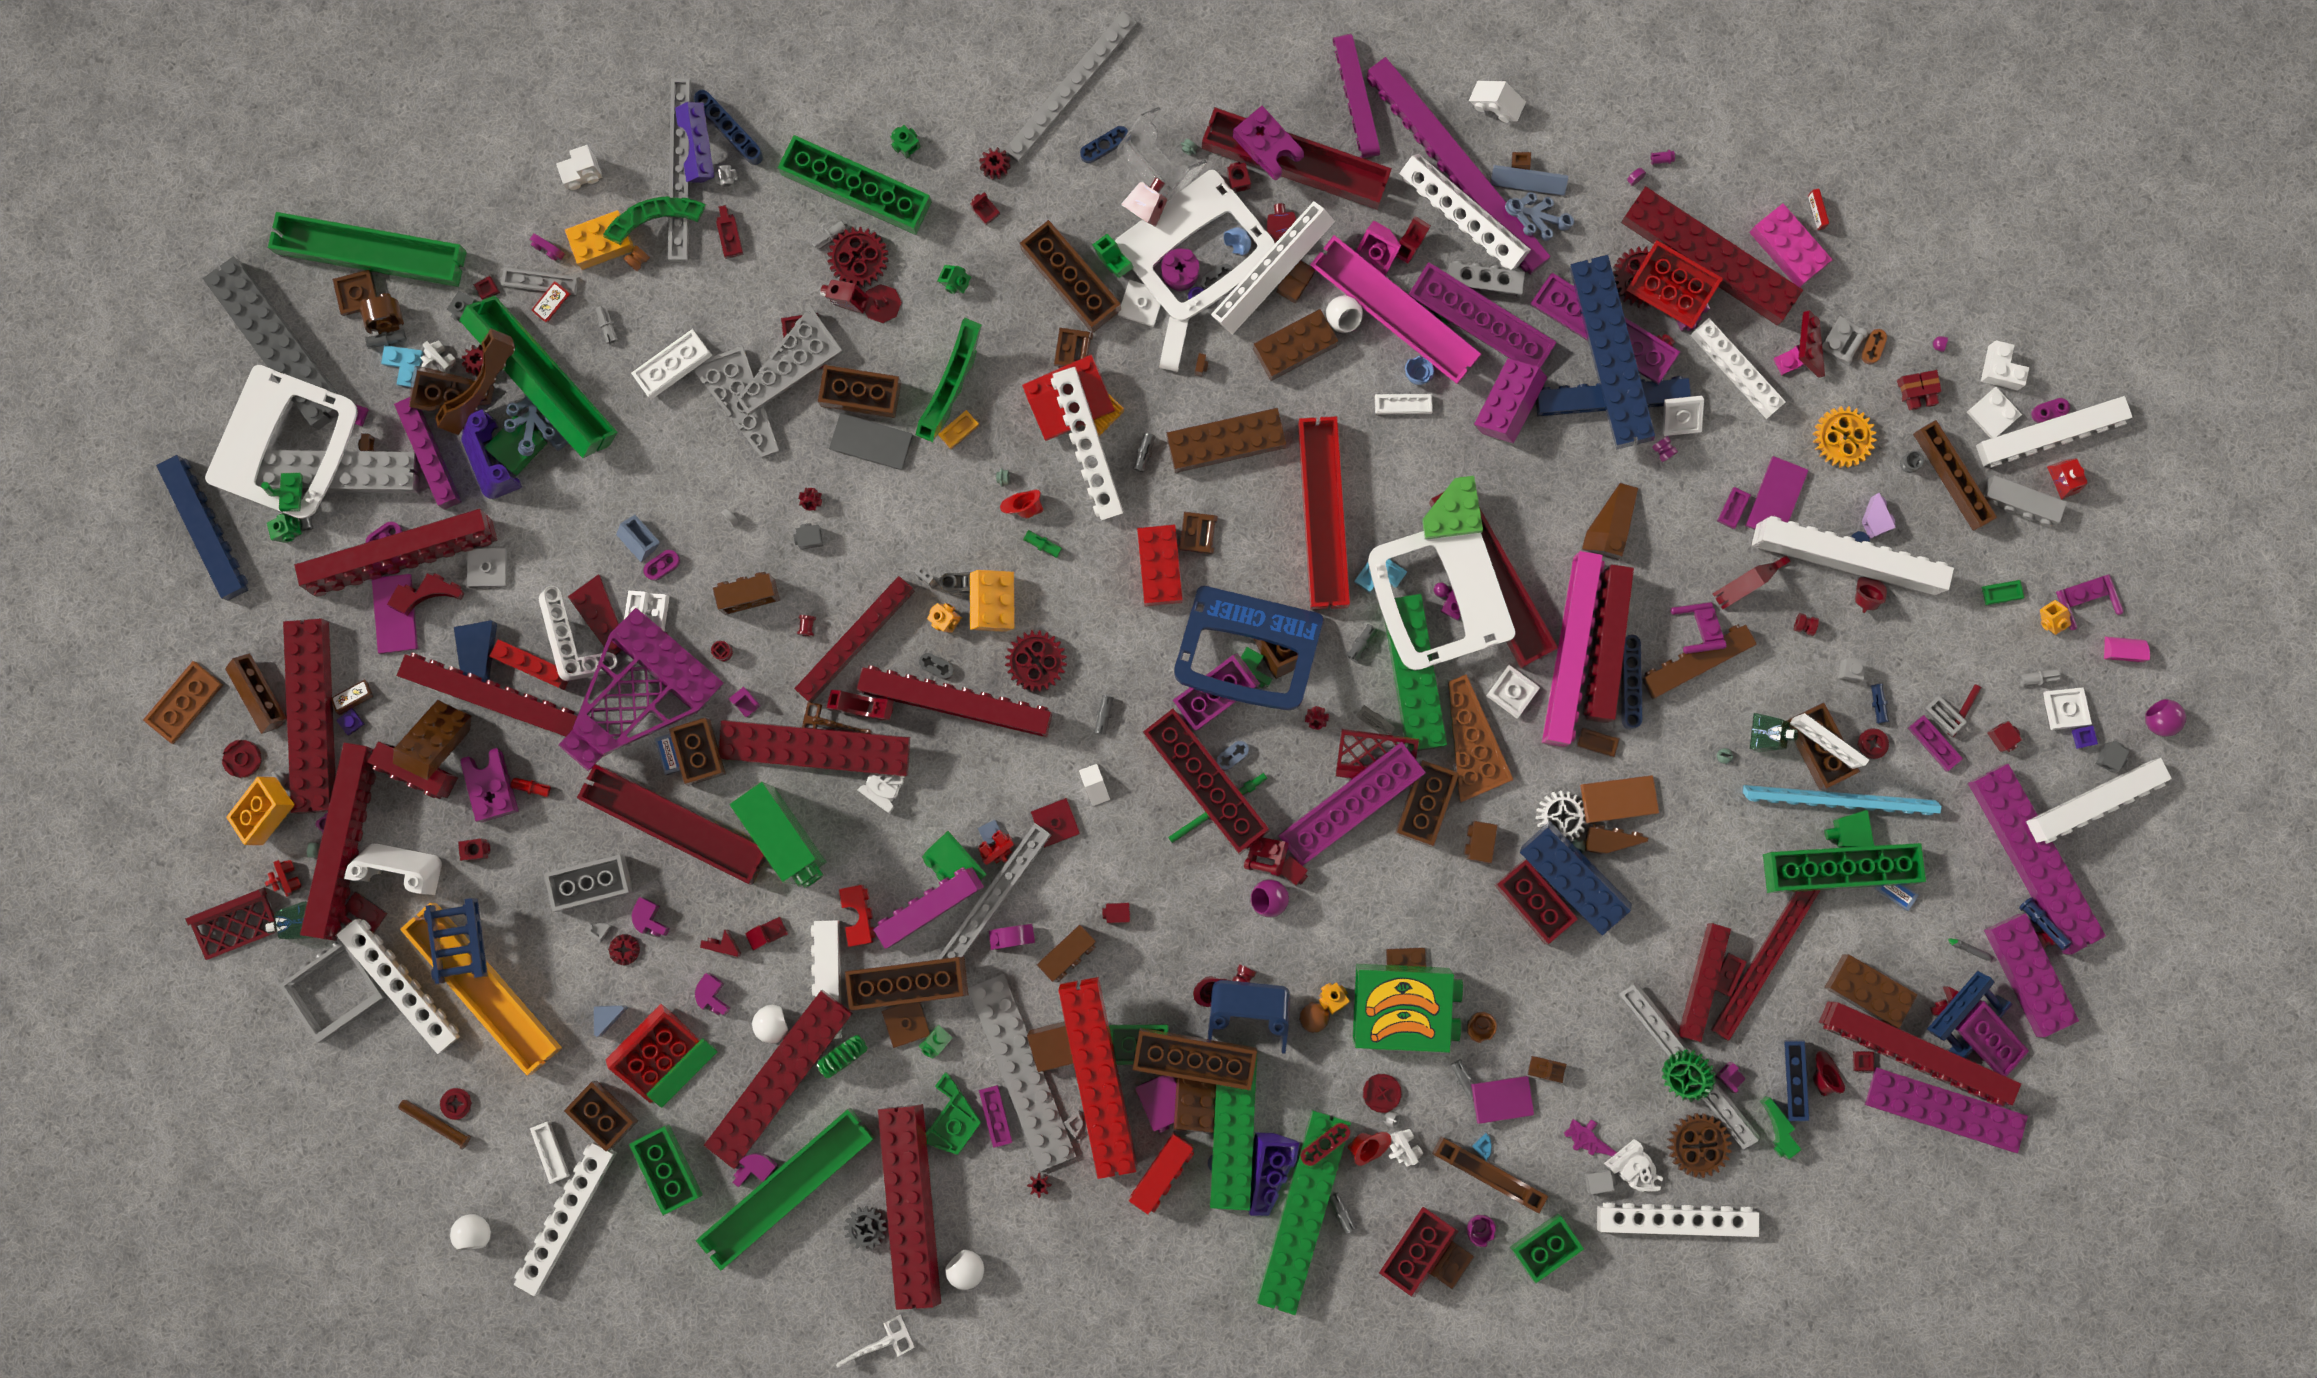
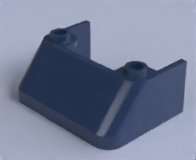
M1229 980L1216 981L1212 987L1207 1039L1212 1040L1213 1029L1226 1028L1229 1025L1230 1016L1269 1020V1029L1273 1034L1282 1036L1281 1052L1285 1054L1290 1013L1289 989L1279 985Z

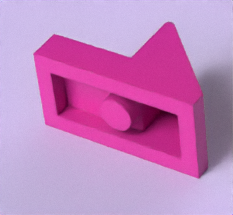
M1800 345L1773 359L1781 376L1804 366L1798 359Z

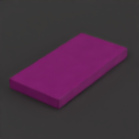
M1772 456L1745 526L1755 530L1756 524L1770 516L1781 518V521L1788 523L1808 469Z
M411 574L386 576L372 580L377 650L379 654L418 649L415 610L413 609L406 616L387 605L398 584L403 587L405 584L412 587Z
M1982 1000L1976 1004L1955 1028L1994 1072L2006 1077L2029 1052L2025 1045L1986 1002Z

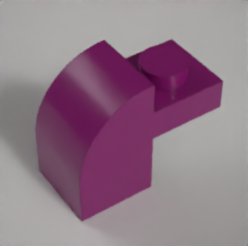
M639 897L633 908L632 923L634 927L642 934H646L648 929H650L649 932L657 937L667 935L670 928L653 920L660 906L644 897Z
M1032 924L988 931L991 950L1035 943Z
M705 973L698 982L695 989V1000L702 1010L707 1009L710 1005V1010L715 1014L726 1015L731 1008L715 997L724 986V983L711 973Z
M763 1153L750 1154L739 1161L745 1167H740L734 1174L735 1180L732 1183L737 1187L742 1186L751 1173L764 1182L778 1164Z

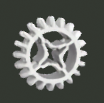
M1563 791L1558 792V797L1555 792H1552V799L1549 796H1545L1544 799L1547 803L1543 801L1539 803L1543 809H1536V812L1542 813L1541 816H1536V820L1542 819V823H1538L1537 827L1545 826L1548 820L1555 821L1560 832L1571 842L1573 841V836L1576 838L1580 837L1577 831L1582 833L1585 831L1581 825H1588L1586 821H1583V818H1585V814L1582 812L1584 807H1580L1583 800L1576 802L1578 796L1574 795L1570 798L1571 793L1569 791L1566 792L1565 797ZM1558 801L1556 813L1547 814L1550 806ZM1564 802L1572 805L1576 813L1568 812ZM1562 812L1566 814V816H1571L1564 819L1563 822H1561V819L1554 818L1555 816L1560 815ZM1577 819L1574 828L1566 833L1568 821Z

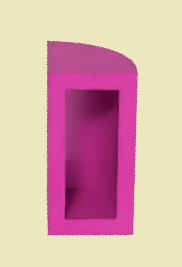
M2105 637L2104 659L2145 662L2150 660L2149 645L2146 640Z

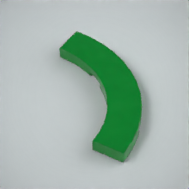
M670 196L648 199L629 207L619 217L617 216L607 227L603 237L621 245L635 228L656 218L681 217L698 222L706 208V204L683 197L670 198Z

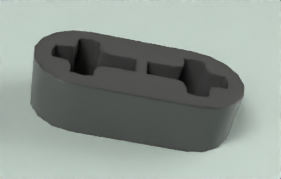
M1222 264L1204 275L1201 280L1202 288L1206 290L1210 287V285H1205L1207 279L1212 281L1216 278L1213 282L1214 284L1225 276L1218 277L1222 274V269L1231 272L1233 267L1229 264Z
M925 653L919 659V665L922 669L941 679H949L954 673V668L949 662L933 654ZM931 657V661L936 665L935 667L931 665L925 667L923 660ZM946 665L949 666V674L945 673L944 675H941L942 671L937 669L938 666H941L943 668H945Z

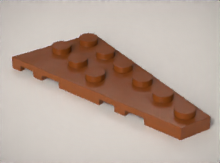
M1467 674L1448 682L1456 770L1459 773L1457 781L1460 803L1513 780Z

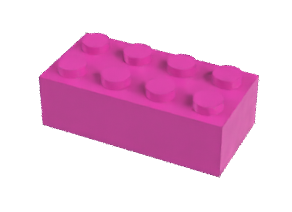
M1784 203L1756 224L1749 232L1786 276L1798 287L1804 285L1832 261V258Z

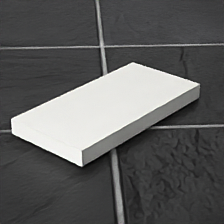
M691 329L631 374L650 400H652L709 359L712 354L694 330Z
M1805 713L1794 717L1790 722L1792 726L1852 769L1866 766L1869 759Z

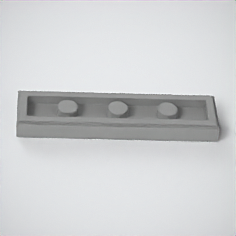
M504 267L501 286L546 292L552 283L556 281L570 293V296H576L579 277Z

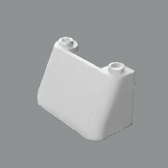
M370 844L348 865L344 879L369 882L373 875L381 874L382 870L405 874L404 886L408 891L435 895L442 862L435 855L381 844Z

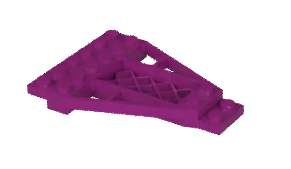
M635 608L610 633L573 729L558 746L589 772L602 757L611 754L613 751L688 716L697 714L723 685V682L638 608ZM611 641L633 659L618 675L603 664ZM602 669L613 681L589 704L588 699L599 671ZM633 671H644L645 680H634ZM630 672L631 680L622 681L623 678ZM647 672L650 673L656 680H648ZM659 683L660 693H649L648 684ZM631 684L632 694H621L620 685ZM634 684H645L646 693H635ZM617 686L618 694H609ZM669 692H672L691 710L668 720L655 707ZM635 697H646L647 706L636 707ZM649 697H657V698L649 705ZM607 698H618L619 707L608 708ZM621 698H632L633 707H622ZM604 699L605 708H596ZM644 710L636 719V711ZM619 711L620 721H608V712ZM622 711H633V720H622ZM594 712H605V721H594ZM649 713H653L663 722L637 735L627 737ZM623 724H631V725L623 732ZM599 725H606V731ZM609 725H620V734H609Z

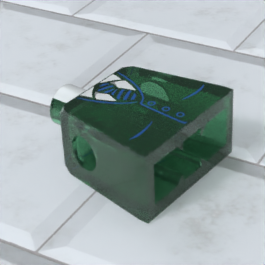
M1753 713L1749 749L1756 752L1786 749L1788 740H1797L1798 731L1797 729H1789L1790 724L1788 721Z
M307 901L276 911V921L266 922L267 933L277 932L279 939H314V937L300 935Z

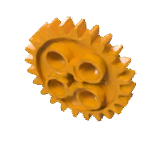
M1842 406L1837 411L1833 408L1830 410V413L1826 412L1824 414V418L1821 417L1818 420L1821 424L1815 425V428L1819 430L1813 433L1814 436L1818 437L1813 443H1819L1815 450L1822 451L1819 455L1820 457L1827 456L1825 462L1831 459L1832 466L1837 462L1839 463V468H1842L1844 464L1849 468L1852 466V463L1854 466H1857L1859 461L1864 462L1866 460L1865 457L1871 455L1868 450L1872 451L1875 448L1871 444L1877 441L1875 438H1872L1876 432L1870 430L1874 424L1868 425L1867 422L1870 418L1864 419V412L1858 415L1857 408L1852 412L1850 406L1845 411ZM1839 420L1845 422L1846 428L1840 426ZM1854 432L1860 433L1861 439H1857ZM1843 434L1847 435L1846 440L1843 439ZM1828 435H1832L1834 437V443L1828 440ZM1844 446L1850 449V454L1844 452Z

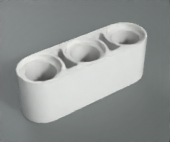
M1170 316L1159 368L1178 372L1189 319L1178 321Z

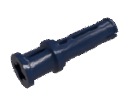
M2033 897L2024 901L2019 909L2031 918L2032 923L2038 924L2062 951L2066 950L2072 942L2047 917L2046 911L2042 910L2034 902L2035 899ZM2048 927H2050L2059 936V938H2057Z

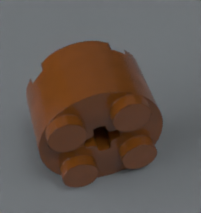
M383 293L379 297L361 300L360 311L366 332L373 334L372 331L382 334V332L386 331L389 333L399 330V325H404L399 302L391 297V294Z

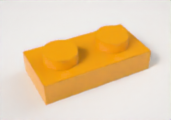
M965 410L944 428L938 436L951 450L975 430L979 423Z

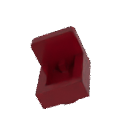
M985 192L981 195L977 194L971 200V209L985 226L1000 215V212L988 199Z

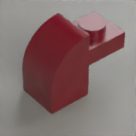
M1415 216L1399 241L1401 247L1396 257L1409 264L1423 243L1431 225Z

